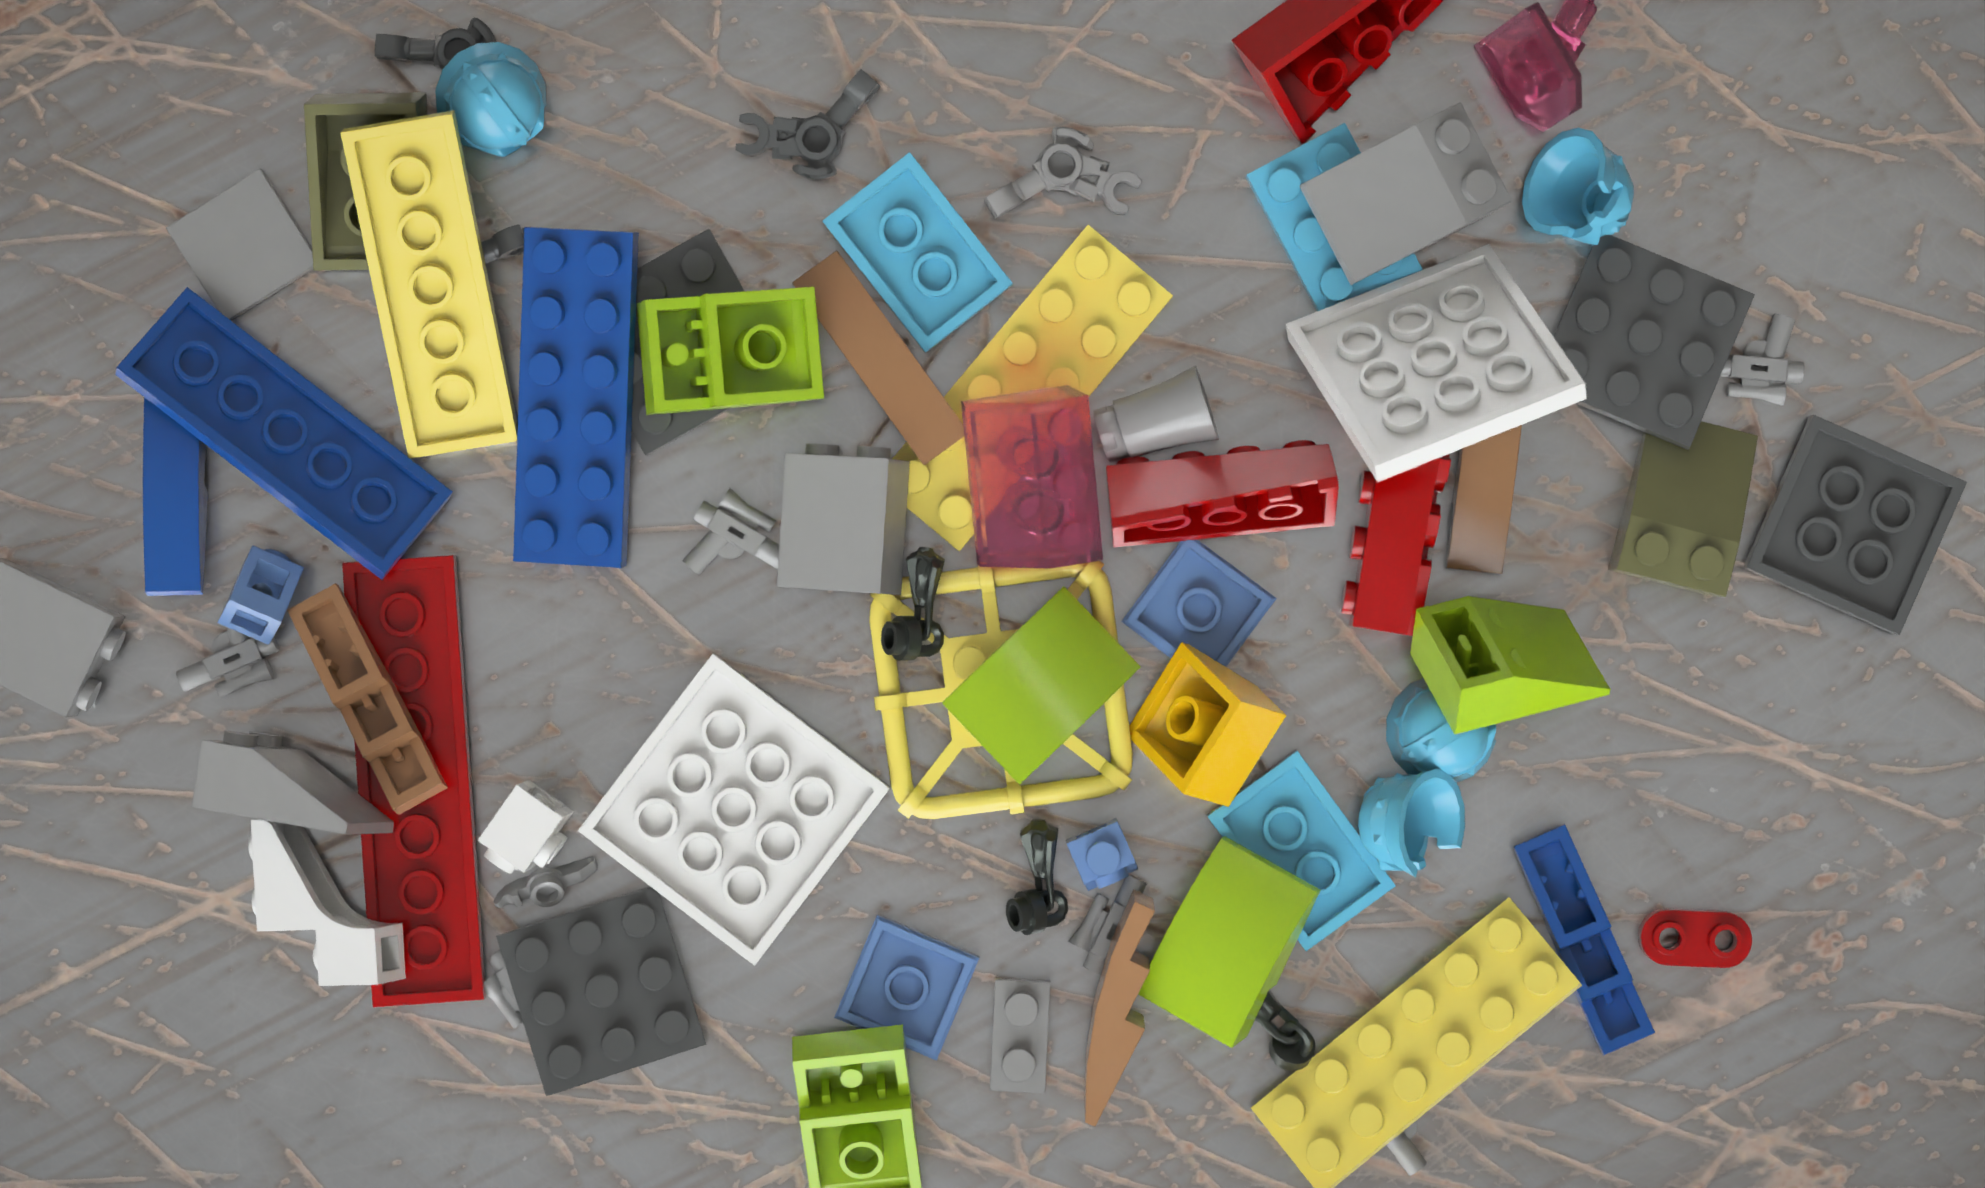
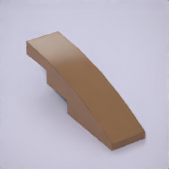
M837 250L792 282L795 288L815 287L818 320L923 465L969 433Z
M1522 425L1459 450L1452 498L1453 514L1446 555L1447 568L1502 574Z
M335 583L288 609L287 611L333 705L341 711L363 758L370 762L393 811L400 815L447 789L448 787L422 735L339 585Z
M1134 889L1110 942L1094 998L1086 1048L1084 1099L1085 1122L1094 1127L1100 1119L1145 1031L1144 1015L1132 1010L1131 1007L1150 972L1149 957L1135 950L1155 912L1153 898Z

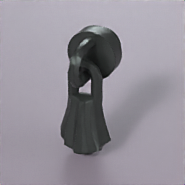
M919 547L917 551L911 553L906 558L914 603V616H896L892 621L886 622L882 629V648L887 655H892L898 661H912L917 657H930L938 653L944 644V632L940 624L932 620L934 599L945 559L934 553L933 548ZM922 608H925V620H921ZM930 633H933L934 642L930 645H922V641H926L930 637Z
M1033 819L1031 823L1020 830V838L1035 878L1036 889L1019 891L1006 904V917L1011 929L1015 932L1021 931L1024 935L1041 933L1046 927L1058 925L1065 919L1068 911L1067 899L1061 891L1054 890L1053 881L1059 828L1046 823L1045 820ZM1042 879L1046 881V890H1043ZM1054 901L1057 902L1059 906L1058 911L1047 915V912L1053 909Z
M1269 990L1255 1021L1260 1023L1273 1036L1269 1043V1053L1275 1064L1288 1071L1300 1070L1308 1065L1314 1055V1038L1278 1002ZM1277 1015L1285 1021L1283 1026L1279 1028L1271 1022Z

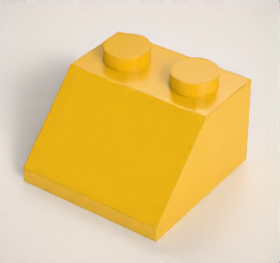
M1181 642L1129 725L1131 740L1183 794L1229 807L1285 719L1286 714L1255 684L1193 646Z

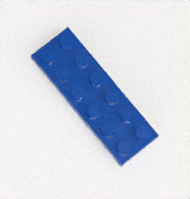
M524 227L513 561L612 568L627 566L639 232Z
M188 287L116 367L115 375L381 580L384 579L452 495L453 491Z

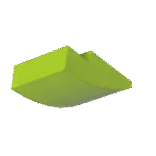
M815 287L714 293L694 297L650 299L637 303L646 415L824 399Z
M1063 586L961 683L942 704L1020 785L1141 666Z
M1226 836L1222 837L1195 879L1150 963V972L1138 995L1228 1047L1233 1048L1248 1036L1268 991L1277 985L1320 893V889Z
M903 1024L792 1037V1062L809 1188H922Z

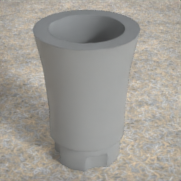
M1196 365L1167 381L1138 393L1113 400V405L1093 411L1097 431L1109 462L1122 459L1128 455L1132 458L1185 444L1219 440L1213 414Z

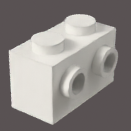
M527 780L515 786L477 841L488 848L484 856L509 874H512L514 869H519L525 873L536 865L544 868L546 864L549 865L568 839L560 831L574 811L530 780Z

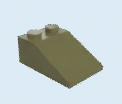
M426 92L315 94L304 103L313 271L369 270L341 131L346 128L428 115Z
M1701 421L1689 450H1686L1643 432L1608 570L1713 597H1726L1741 539L1758 435Z

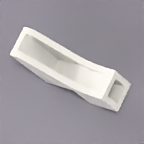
M261 819L250 820L251 834L248 841V850L253 860L254 891L252 893V909L256 915L257 932L315 930L316 943L313 950V961L318 970L319 986L378 985L406 979L403 924L373 921L361 916L349 907L304 827Z

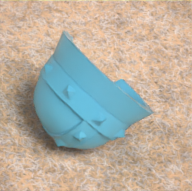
M501 42L477 43L458 52L442 69L435 89L437 113L455 110L462 145L505 157L518 150L522 145H526L527 141L531 140L543 129L544 108L547 105L546 83L537 64L519 48Z
M1579 127L1563 131L1546 143L1532 162L1524 181L1522 196L1525 219L1535 231L1548 235H1562L1583 243L1598 245L1601 236L1613 235L1626 225L1633 203L1634 185L1622 156H1617V154L1605 147L1593 131Z
M1424 678L1410 683L1395 698L1386 718V741L1394 761L1408 775L1439 769L1450 774L1454 781L1458 783L1474 776L1488 762L1496 743L1494 738L1496 724L1454 735Z
M1439 769L1420 774L1401 775L1397 773L1395 776L1387 778L1377 777L1374 785L1366 791L1360 808L1358 819L1360 838L1367 851L1379 861L1381 870L1405 871L1416 878L1418 870L1426 867L1425 858L1423 857L1427 849L1428 837L1437 838L1439 849H1456L1462 846L1465 831V805L1459 786L1450 774Z

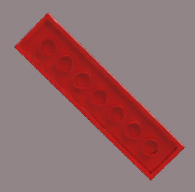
M456 555L399 559L383 580L359 562L342 563L344 595L396 686L448 787L399 815L393 811L370 762L363 758L354 740L358 794L394 821L393 833L361 834L366 918L383 923L403 924L406 979L371 985L373 1007L484 1000L486 998L484 988L485 970Z

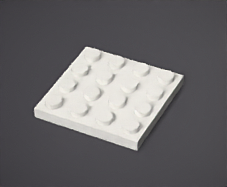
M1489 244L1286 324L1289 342L1377 482L1587 399L1585 382Z
M713 653L591 812L578 832L755 966L890 787Z

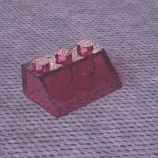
M1069 385L961 401L977 565L980 567L1050 569L1103 560L1088 395Z

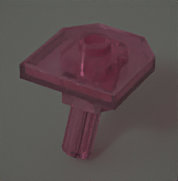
M1565 0L1552 22L1549 21L1539 2H1536L1474 45L1514 115L1542 132L1552 128L1582 108L1581 73L1575 62L1586 45L1580 38L1597 11L1594 0Z

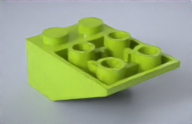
M1472 596L1416 609L1410 654L1454 735L1610 695L1611 689L1563 609Z

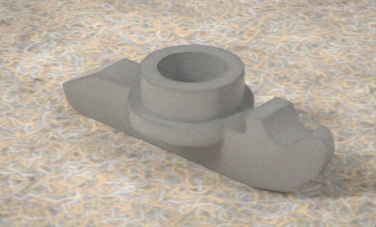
M588 857L555 868H540L529 876L505 885L496 894L494 904L497 908H502L507 904H513L518 907L522 906V900L531 898L532 902L538 906H554L562 900L568 886L585 881L597 870L595 857Z

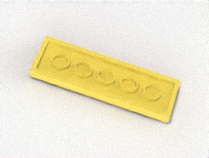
M455 110L343 129L341 137L408 457L412 459L517 441L518 423Z
M1087 225L944 396V399L969 433L925 465L921 463L907 442L892 458L910 461L907 508L960 552L1171 300L1173 295L1090 225Z
M1508 897L1312 1057L1306 1067L1296 1070L1253 1105L1251 1109L1314 1188H1334L1580 988L1582 984L1511 898Z

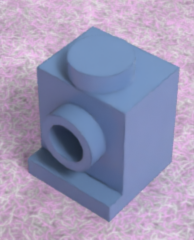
M252 545L217 623L269 645L284 618L304 567L291 562L285 554L272 549L263 550Z
M1117 818L1066 839L1067 847L1088 891L1096 887L1100 889L1128 877L1129 873L1138 870Z

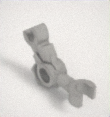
M1055 127L1052 129L1054 143L1047 145L1040 152L1037 162L1032 165L1033 170L996 190L984 200L994 218L997 219L1043 189H1046L1047 192L1052 189L1065 190L1094 202L1097 195L1101 196L1105 206L1111 212L1126 214L1130 206L1115 198L1114 187L1119 183H1125L1131 187L1138 188L1142 180L1137 174L1130 171H1120L1114 174L1107 172L1110 162L1094 156L1087 157L1082 155L1077 149V146L1085 150L1093 149V142L1087 134L1069 127Z

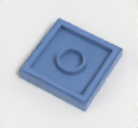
M1199 540L1180 541L1121 622L1170 658H1172L1180 643L1183 642L1193 646L1226 667L1277 598Z
M877 914L834 1018L860 1029L903 1024L906 1048L937 1061L980 956Z

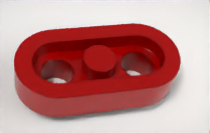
M1664 908L1651 912L1643 919L1638 930V942L1643 953L1649 959L1661 965L1729 968L1740 964L1748 956L1752 947V934L1747 923L1731 912ZM1666 928H1674L1678 933V941L1671 948L1662 947L1659 941L1661 932ZM1723 930L1731 931L1734 937L1732 946L1727 950H1719L1715 944L1717 934Z

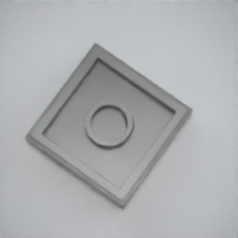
M260 168L166 227L217 310L231 321L313 270L312 247L266 174Z

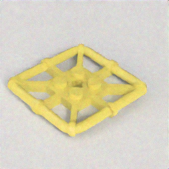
M1067 555L992 565V560L978 561V567L941 572L936 595L981 589L987 633L952 638L944 635V644L940 649L945 684L943 688L901 693L897 660L892 655H887L882 648V629L886 622L892 621L891 613H894L896 616H914V611L901 601L912 598L909 576L902 577L901 595L870 593V596L874 599L870 605L869 623L879 696L874 697L875 711L881 710L890 785L895 800L900 805L898 811L909 819L911 815L924 819H939L1009 809L1011 815L1024 813V807L1100 798L1114 793L1119 788L1124 791L1132 781L1129 774L1132 770L1133 751L1124 684L1104 703L1111 762L1074 734L1063 743L1098 770L1101 774L1097 776L1019 785L1005 770L1006 788L926 797L963 748L982 745L948 710L952 740L914 788L903 707L943 702L1018 630L1001 631L995 587L1070 577L1076 578L1067 590L1078 600L1088 587L1093 617L1118 642L1112 589L1107 574L1102 570L1104 563L1095 556L1089 560L1083 556ZM930 633V637L927 639L931 643L934 642L933 633Z

